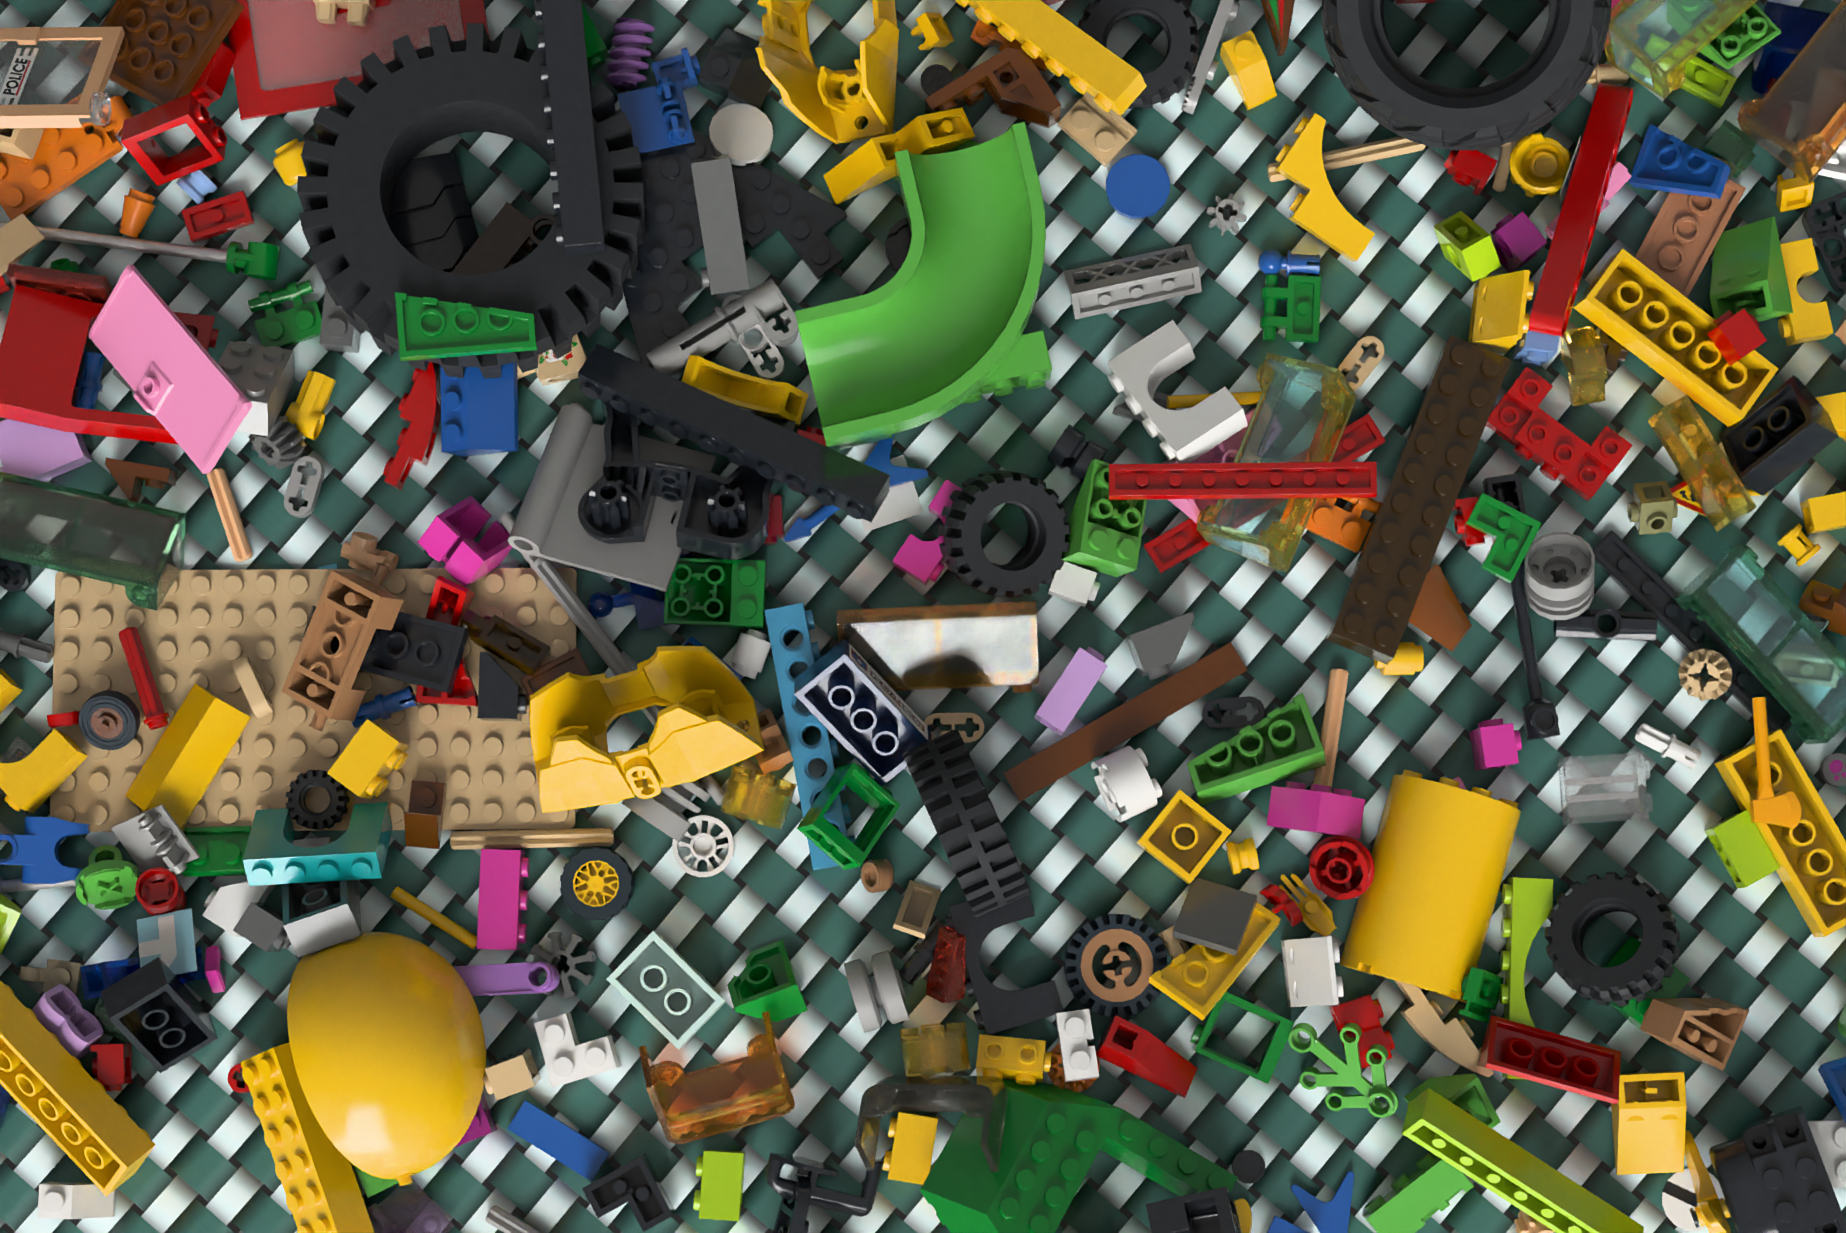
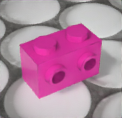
M1503 718L1486 720L1478 723V729L1470 732L1475 771L1508 767L1519 763L1517 750L1522 748L1519 730H1514L1513 723L1503 724Z

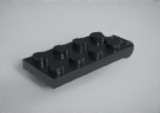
M316 606L311 607L303 638L312 619ZM399 612L392 630H375L359 670L451 694L470 630ZM334 637L331 641L333 653H336L339 649L337 637Z

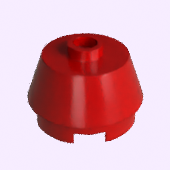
M1335 835L1325 838L1316 845L1309 861V872L1314 886L1319 891L1321 890L1324 894L1336 900H1348L1362 895L1370 887L1374 878V862L1370 852L1361 842L1349 836Z

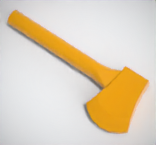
M1766 697L1752 698L1758 786L1755 800L1750 801L1751 823H1769L1795 829L1801 818V804L1792 790L1778 796L1774 794L1771 782Z

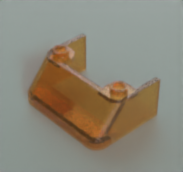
M769 1011L762 1012L766 1034H759L748 1042L746 1046L747 1057L685 1074L682 1066L672 1061H662L659 1064L653 1065L646 1046L639 1047L646 1089L665 1137L669 1142L675 1144L691 1142L781 1117L794 1109L795 1101Z

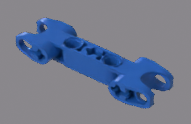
M25 817L24 835L0 834V842L7 840L13 847L10 857L6 859L0 858V865H23L22 883L57 884L75 880L83 869L65 866L59 858L58 849L60 843L66 837L90 834V824L69 822L55 817Z

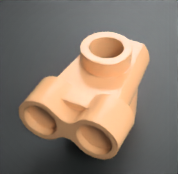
M353 532L351 541L345 542L341 549V557L348 559V565L358 570H367L368 568L374 571L376 562L389 566V571L392 572L397 567L399 561L397 554L376 549L378 538L364 532Z

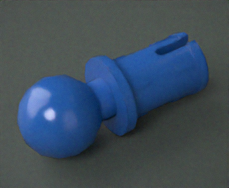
M1269 249L1262 252L1258 258L1260 270L1268 275L1276 274L1281 269H1286V276L1290 275V273L1319 276L1320 255L1291 254V250H1288L1287 257H1285L1278 251Z

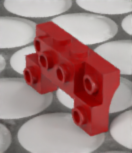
M1526 367L1491 411L1486 426L1513 445L1514 453L1525 461L1531 459L1541 466L1539 470L1544 476L1553 481L1558 479L1586 501H1589L1633 445L1608 426H1605L1590 445L1584 442L1538 407L1553 386Z

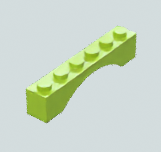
M1512 877L1508 878V884H1503L1502 903L1507 904V917H1502L1501 936L1506 937V951H1501L1500 969L1505 971V984H1500L1499 1003L1504 1004L1503 1019L1535 1027L1525 999L1524 973L1532 941L1541 925L1547 920L1550 909H1553V879ZM1502 1073V1078H1507V1079H1523V1078H1519V1077H1516V1076H1512V1075H1509V1074Z

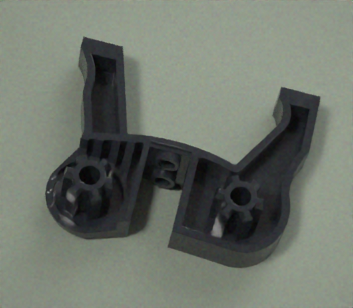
M602 401L603 414L606 417L604 427L606 458L603 465V476L582 496L578 505L579 521L590 536L609 544L645 542L656 496L670 502L683 501L676 529L677 547L723 559L736 560L750 556L763 545L770 529V507L776 493L784 484L783 482L774 478L767 479L746 465L739 466L725 479L714 473L688 465L663 461H641L637 416L629 412H619L611 404ZM763 416L764 419L796 433V421Z

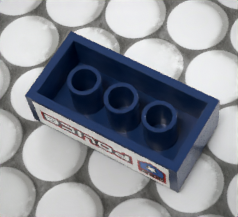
M845 638L794 679V695L881 786L907 767L902 755L903 752L932 740L931 729Z

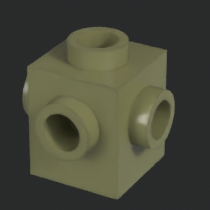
M1667 481L1634 484L1632 503L1627 505L1628 519L1630 522L1635 523L1639 535L1672 532L1673 518L1678 516V507Z

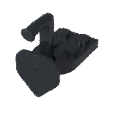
M770 1153L766 1168V1179L769 1186L782 1196L773 1233H808L809 1221L806 1220L809 1205L860 1217L868 1215L874 1204L880 1181L881 1165L884 1163L883 1160L872 1159L864 1161L866 1175L859 1196L816 1185L818 1173L834 1177L838 1176L839 1171L830 1165L798 1156ZM783 1163L798 1167L797 1174H793L790 1179L780 1177Z

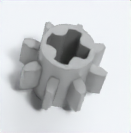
M1231 193L1228 199L1221 200L1219 196H1216L1214 202L1217 207H1208L1206 211L1208 215L1213 216L1209 223V228L1217 226L1221 229V236L1229 229H1232L1234 233H1238L1239 226L1237 221L1246 222L1247 219L1245 214H1240V210H1242L1245 204L1244 201L1237 204L1233 200V194ZM1224 209L1230 210L1231 217L1229 220L1223 219L1222 213Z

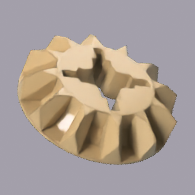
M1710 649L1692 651L1682 660L1678 670L1680 686L1684 687L1688 696L1697 697L1701 701L1706 699L1716 700L1719 696L1726 693L1732 681V669L1727 659L1720 653ZM1706 663L1708 674L1714 678H1710L1705 686H1702L1701 677L1696 676L1695 673H1700Z

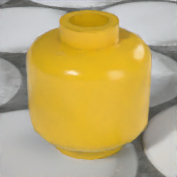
M297 138L275 150L277 156L273 159L274 167L287 186L296 185L298 176H306L307 174L301 157L305 141L299 142Z

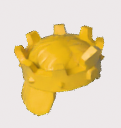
M1541 132L1531 133L1522 137L1510 153V179L1513 184L1517 183L1526 192V196L1533 198L1535 195L1548 194L1551 197L1562 188L1572 160V153L1552 137H1544Z

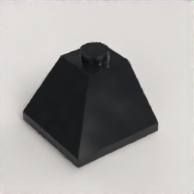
M726 28L712 46L699 74L701 87L738 103L751 105L761 110L773 82L760 67L758 54L755 49L758 47L759 41Z

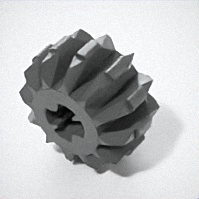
M278 415L268 436L255 434L248 436L253 443L252 449L258 452L259 458L266 460L268 466L274 465L279 470L297 462L304 453L303 449L306 446L305 441L302 439L304 434L297 430L296 423L292 424L286 415L282 417Z

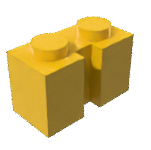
M899 1111L898 1118L891 1117L888 1137L894 1138L892 1151H885L883 1170L889 1171L888 1179L923 1185L930 1173L938 1117Z

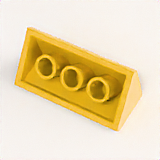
M195 683L125 796L143 811L163 804L182 830L252 717Z

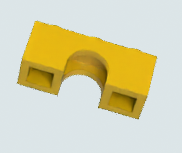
M1812 238L1780 244L1793 313L1780 316L1781 319L1778 320L1780 336L1786 339L1787 346L1825 339L1834 333L1827 301L1809 303L1803 300L1797 291L1799 278L1811 276L1819 270Z

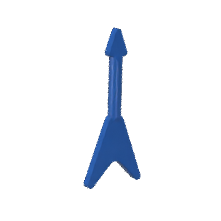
M892 434V438L880 440L864 462V464L890 475V488L928 476V472L925 469L895 466L890 462L894 434ZM822 505L805 519L798 517L785 535V542L811 536V529L840 508L834 505Z
M1348 1171L1333 1198L1328 1202L1320 1201L1295 1184L1291 1185L1292 1192L1320 1233H1348L1354 1182L1353 1172Z

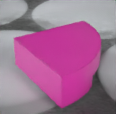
M218 945L206 947L205 974L213 993L225 992L226 978L222 976L220 971V961L223 958Z

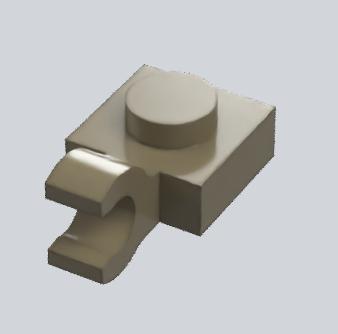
M47 959L46 968L21 966L19 979L44 982L43 992H47L62 984L69 988L76 996H79L83 963Z

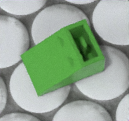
M1752 0L1666 1V22L1686 44L1727 70L1781 34V30Z
M1775 217L1722 232L1714 247L1710 300L1715 320L1729 310L1735 315L1743 308L1748 314L1753 315L1758 322L1793 313Z
M1043 330L1021 335L1002 366L963 404L980 401L982 399L981 395L993 392L995 397L1008 395L1014 392L1013 388L1026 385L1027 390L1045 386V381L1050 380L1052 367Z
M1097 459L1091 460L1068 520L1071 533L1065 534V542L1070 543L1069 551L1062 552L1061 560L1119 577L1137 570L1147 499L1109 500V463Z

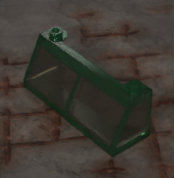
M0 471V558L125 586L127 598L133 604L143 608L158 610L184 566L185 513Z

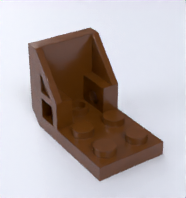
M1007 47L925 98V114L961 108L965 105L972 107L982 101L985 97L984 93L987 92L1001 114L1045 128H1050L1058 123L1060 119L1061 104L1030 56L1023 50Z

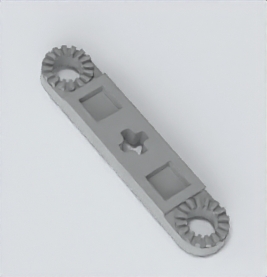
M1235 0L1220 1L1187 91L1189 96H1185L1181 108L1184 112L1193 115L1205 80H1213L1219 63L1213 61L1227 20L1234 22L1240 3Z

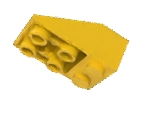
M1530 270L1516 271L1478 280L1474 286L1468 335L1469 343L1491 352L1506 354L1513 345H1516L1519 339H1522L1523 333L1528 332L1530 313H1525L1527 300L1531 301L1534 290V281H1529Z
M1684 1072L1620 1073L1619 1101L1617 1105L1611 1103L1616 1175L1684 1172L1687 1108Z

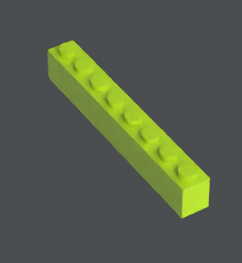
M1428 1088L1409 1102L1402 1130L1403 1135L1554 1232L1643 1233L1644 1226L1432 1089Z

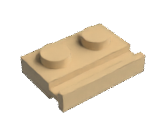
M1086 91L1084 96L1058 122V127L1103 166L1107 167L1132 137L1137 134L1138 130L1112 109L1109 112L1104 111L1094 102L1093 99L1095 97Z

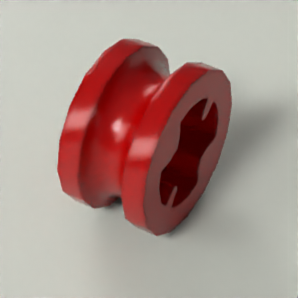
M236 1064L230 1069L227 1080L232 1090L237 1093L250 1092L248 1085L245 1083V1087L240 1086L241 1080L236 1078L237 1073H242L241 1064Z

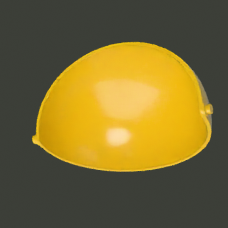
M362 932V936L356 937L352 941L341 942L321 949L314 954L304 955L296 966L289 987L287 1024L293 1062L308 1104L327 1137L353 1165L372 1176L382 1179H395L399 1182V1186L413 1183L411 1177L414 1174L428 1169L442 1160L460 1142L468 1130L481 1100L484 1087L483 1077L486 1073V1046L482 1021L471 992L455 968L443 956L420 941L398 934Z

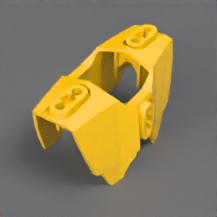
M758 0L757 5L767 9V12L762 15V27L765 35L759 37V45L755 48L760 67L779 89L784 104L800 120L835 144L849 143L851 141L893 133L899 39L895 0H872L873 25L875 28L867 38L860 41V59L854 60L857 69L833 71L825 66L820 67V70H818L810 51L807 13L810 3L814 0ZM865 118H867V127L865 129H862V123L865 121Z
M659 646L652 657L637 664V670L607 678L605 673L581 676L567 672L530 695V735L542 812L618 803L635 797V795L641 799L653 798L660 794L662 787L669 788L682 783L694 782L699 778L764 751L757 708L753 696L740 679L705 646ZM654 705L667 707L658 712L654 730L647 743L623 752L622 750L609 753L607 727L619 715Z

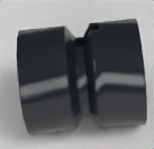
M1069 424L1050 452L1047 461L1060 469L1068 467L1070 475L1083 483L1091 460L1097 459L1102 461L1108 448L1094 439L1086 441L1085 434Z

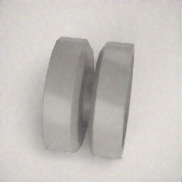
M889 950L872 955L871 964L875 975L869 977L865 962L861 959L844 963L847 980L864 1033L881 1028L882 1018L879 1010L881 1006H884L888 1020L892 1024L909 1020L904 1001L906 994L899 971L894 968Z

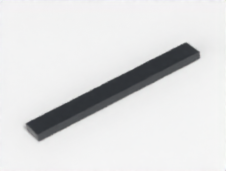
M1613 530L1592 549L1595 554V563L1646 612H1656L1657 623L1688 653L1698 649H1710L1720 653L1727 659L1732 669V681L1727 691L1752 715V698L1766 697L1769 732L1781 729L1784 734L1802 716L1777 689Z

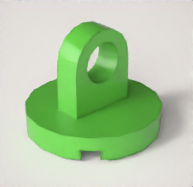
M102 845L94 849L89 855V866L80 871L75 879L76 897L82 904L88 906L87 903L94 904L95 909L100 910L117 909L130 904L135 900V885L142 874L136 865L123 861L120 850L115 846ZM105 858H112V859H114V860H103V859H105Z

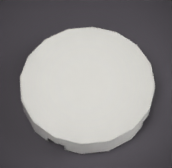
M731 104L720 109L712 118L709 127V140L715 155L729 154L731 164L736 166H746V163L761 161L769 153L773 142V128L767 115L757 107L747 104Z

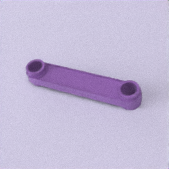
M546 962L453 966L465 982L472 997L547 993L554 990L560 981V975L556 967ZM545 969L547 979L544 984L540 985L538 977L540 972Z

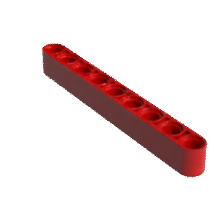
M1599 83L1531 310L1529 331L1560 337L1565 335L1630 113L1633 87Z

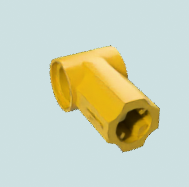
M308 370L297 400L290 404L286 416L292 424L296 423L297 430L302 432L303 436L316 440L324 425V411L336 381L311 370Z

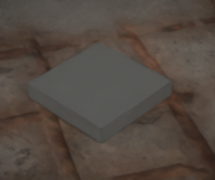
M1195 877L1173 928V937L1236 956L1255 909L1257 895Z

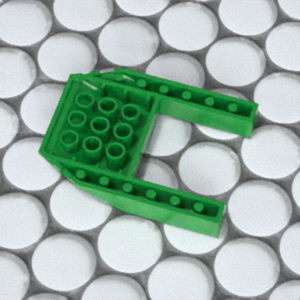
M982 1079L920 1188V1192L928 1204L934 1207L936 1216L943 1226L946 1225L950 1233H1055L1099 1150L1104 1151L1178 1196L1221 1187H1227L1229 1192H1231L1238 1177L1119 1107L1078 1092H1073L1067 1088L1060 1089L1054 1084L1036 1083L1035 1085L1027 1086L1018 1084L1015 1080L1002 1079L1001 1082Z

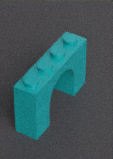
M387 802L354 804L349 827L340 838L323 846L309 848L293 845L295 831L291 816L289 815V809L256 810L243 856V864L249 886L382 878L393 828Z

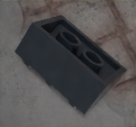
M1794 375L1749 410L1742 420L1719 434L1737 481L1762 496L1839 437L1829 413L1799 378Z

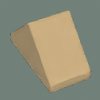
M910 880L893 929L925 939L941 890Z

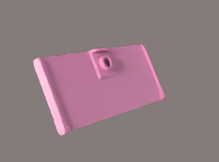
M128 265L91 327L88 337L134 390L133 397L142 408L160 421L200 469L202 474H209L244 417L248 414L252 403L136 267Z

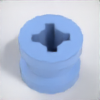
M201 170L192 172L186 178H180L176 182L198 205L204 202V196L209 192L213 193L217 189V186Z

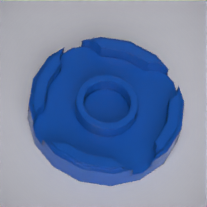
M1131 154L1121 158L1111 167L1106 178V194L1110 205L1118 214L1129 219L1148 218L1155 215L1164 207L1170 193V179L1166 169L1156 159L1145 154Z

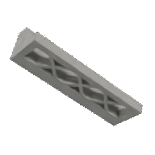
M1191 244L1064 271L1075 320L1202 292L1199 265ZM1186 256L1188 261L1179 263L1171 262L1173 259ZM1145 265L1154 266L1147 270L1140 269L1141 266ZM1117 271L1122 273L1115 277L1108 276L1110 273ZM1085 278L1090 279L1089 282L1075 285L1074 282Z

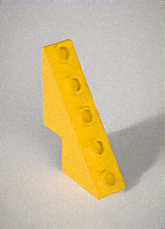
M963 107L920 115L897 133L871 138L823 175L837 205L897 176L895 152L908 149L910 153L919 155L940 154L973 139L975 134Z

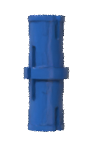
M85 352L82 372L76 384L78 390L74 407L95 410L98 392H102L103 385L100 382L106 357L99 353Z
M407 686L385 696L381 693L376 695L374 700L361 704L355 720L352 721V725L358 728L367 719L371 721L379 718L386 720L391 718L393 713L417 706L418 703L415 702L416 695L411 694L414 692L413 688Z

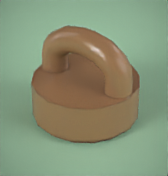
M887 859L869 860L863 864L861 881L868 892H882L892 886L894 871Z

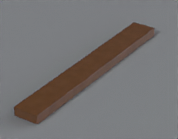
M1230 642L1003 774L1019 802L1238 677L1246 672L1247 668Z

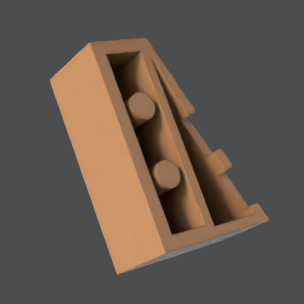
M1653 998L1649 1008L1644 1013L1640 1030L1691 1059L1723 1071L1749 1013V1009L1719 998Z

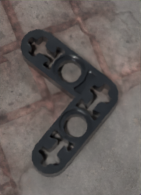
M1846 191L1812 205L1805 211L1802 217L1805 232L1808 238H1812L1815 253L1833 290L1842 294L1846 293V281L1840 282L1838 277L1842 275V270L1846 274V262L1841 265V268L1839 265L1833 268L1831 264H1835L1843 258L1846 260V237L1841 226L1846 224V214L1840 209V201L1846 198ZM1832 209L1833 216L1828 217L1822 222L1823 227H1821L1820 223L1813 224L1811 218L1815 216V211L1820 216ZM1827 240H1834L1839 244L1840 254L1838 256L1831 257L1825 253L1824 243Z

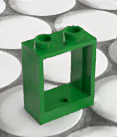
M853 762L837 767L797 829L841 868L848 870L860 867L901 804L893 798V794L889 789L878 785L869 777V772L864 767ZM844 784L874 809V812L853 843L823 817Z
M1225 992L1207 1015L1204 1024L1197 1023L1190 1042L1194 1043L1193 1051L1268 1084L1295 1022ZM1224 1001L1276 1024L1257 1069L1205 1047Z

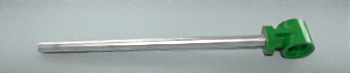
M0 221V228L9 222ZM35 226L45 237V240L226 263L227 272L231 274H238L240 269L243 268L244 275L251 278L276 280L281 247L268 243L248 242V249H243L241 242L231 241L228 249L222 250Z

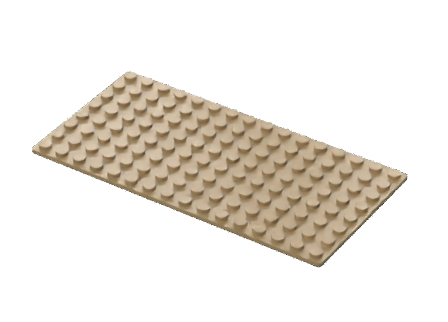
M445 568L394 569L392 572L388 570L382 584L389 593L404 600L399 612L426 618L436 579L439 575L463 586ZM495 568L466 586V588L476 594L469 610L483 618L486 615L493 617L495 614L550 646L549 655L541 666L577 648V625L532 568ZM556 568L577 595L576 570L573 568ZM369 569L58 571L55 575L52 714L80 711L84 703L92 695L101 691L112 690L125 694L136 704L140 713V727L134 739L128 745L117 750H104L89 743L83 736L79 724L52 728V731L57 729L66 733L88 757L50 795V817L69 822L90 824V832H113L111 830L112 826L145 812L129 800L125 794L195 683L252 718L182 831H185L187 827H252L256 810L286 808V803H288L286 792H289L291 789L290 783L298 779L296 776L301 773L305 774L308 770H324L328 772L361 728V726L355 728L352 725V721L335 720L327 717L323 731L313 729L309 724L313 719L315 710L282 692L303 641V634L311 607L317 606L331 570L356 574L366 580H370L373 571ZM136 627L138 629L164 711L170 715L167 719L169 724L162 728L149 730L148 725H144L143 721L146 718L118 636L119 631L125 628ZM468 635L463 657L477 694L479 691L480 652L489 653L523 688L519 678L527 673L478 646ZM249 656L254 663L274 707V712L260 719L254 714L232 666L233 662ZM360 670L354 681L356 686L366 690L361 704L374 700L375 696L381 693L385 696L407 686H411L414 690L411 694L416 695L417 685ZM529 698L527 714H522V721H482L477 718L478 707L418 703L417 706L391 714L389 719L383 720L379 718L373 721L410 746L406 751L409 754L408 759L398 771L392 770L386 779L389 781V784L378 798L373 796L371 800L365 799L348 789L346 793L350 797V803L347 802L346 808L349 809L347 814H343L341 822L335 823L334 827L315 830L297 824L295 819H292L294 831H347L354 804L387 802L393 827L392 830H405L404 812L409 811L412 780L447 784L442 830L572 829L576 825V809L542 812L530 735ZM322 787L311 789L306 795V805L314 813L324 811L330 803L329 793Z

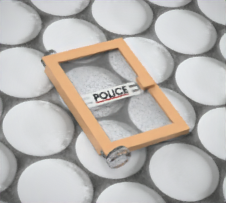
M123 27L0 28V128H82L83 123L108 125L112 109L110 98L104 90L125 35Z

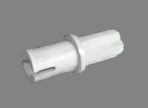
M1643 723L1635 734L1636 741L1660 752L1661 757L1665 758L1668 756L1690 769L1696 766L1694 760L1698 762L1701 757V750L1695 749L1676 739V735L1673 733L1668 735L1646 723Z

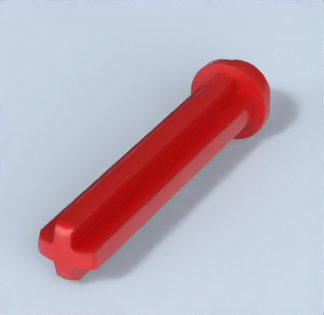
M136 627L125 628L119 631L118 636L146 718L143 721L144 725H148L149 730L162 728L169 724L167 719L170 715L164 711L138 629Z

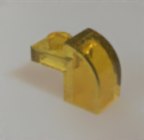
M1593 326L1566 330L1565 335L1561 337V358L1569 372L1570 402L1573 406L1605 401L1604 379H1608L1603 346Z

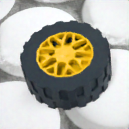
M592 847L574 854L563 867L564 871L560 876V892L563 895V901L573 913L585 919L606 920L615 917L628 906V902L634 894L635 880L633 879V871L629 867L628 862L615 851L606 848Z

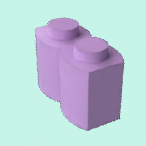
M62 984L44 993L32 1009L37 1020L49 1032L55 1034L60 1044L71 1056L77 1059L86 1055L90 1051V1045H94L104 1033L99 1021L90 1012L83 1009L77 996Z

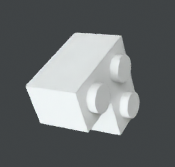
M571 1013L534 1023L552 1088L621 1067L612 1035L579 1044Z

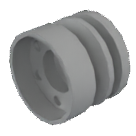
M1552 532L1542 535L1532 542L1525 555V594L1530 608L1538 615L1551 620H1567L1579 616L1589 608L1594 599L1595 554L1590 544L1580 536L1569 532Z
M696 780L669 788L662 787L660 794L653 798L641 799L635 795V797L623 800L622 804L674 840L680 842L691 826V823L681 812L686 808L699 813L701 808L693 804L690 799L695 794L707 802L711 795Z

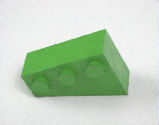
M1429 1151L1415 1163L1418 1168L1409 1176L1403 1173L1391 1183L1390 1186L1393 1190L1384 1198L1378 1195L1365 1206L1367 1212L1363 1215V1218L1376 1233H1415L1438 1210L1442 1212L1450 1206L1448 1201L1462 1189L1468 1192L1474 1185L1463 1172Z

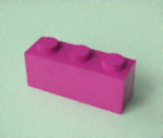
M481 849L477 949L521 950V944H526L527 924H522V910L528 909L529 894L528 890H523L524 877H529L530 858L525 857V851Z

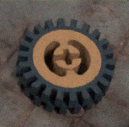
M1108 914L1088 921L1076 931L1065 952L1064 974L1073 996L1084 1007L1103 1016L1125 1017L1146 1009L1161 994L1158 988L1149 983V977L1158 970L1161 971L1168 966V955L1163 947L1161 938L1144 921L1126 914ZM1123 942L1131 946L1136 952L1140 964L1139 973L1135 981L1131 985L1126 986L1124 979L1130 974L1132 966L1120 968L1119 975H1115L1114 970L1101 971L1107 979L1112 980L1114 983L1113 987L1108 989L1102 986L1093 974V957L1096 951L1102 945H1105L1108 948V952L1102 957L1100 965L1111 963L1113 956H1117L1118 961L1131 960L1125 952L1120 951L1118 948L1119 943Z

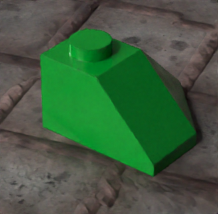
M783 940L752 951L745 960L747 966L739 977L734 975L727 985L733 1007L737 1013L779 1022L808 1011Z

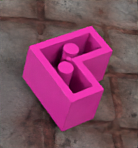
M1286 781V787L1272 786L1267 826L1332 836L1344 835L1360 839L1365 799L1352 797L1353 791L1333 788L1332 793H1330V786L1311 784L1310 790H1305L1306 784Z

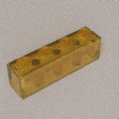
M1687 395L1661 408L1648 420L1716 532L1742 519L1757 507Z

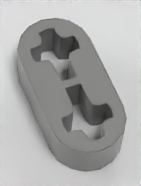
M311 456L301 457L292 468L284 496V506L287 512L294 517H308L316 507L325 472L323 465L316 458ZM309 463H312V468L317 471L316 475H310L307 484L303 485L305 475L301 473L302 467L308 468ZM304 489L303 499L308 504L306 507L302 506L299 511H296V506L292 504L293 498L299 499L301 491Z

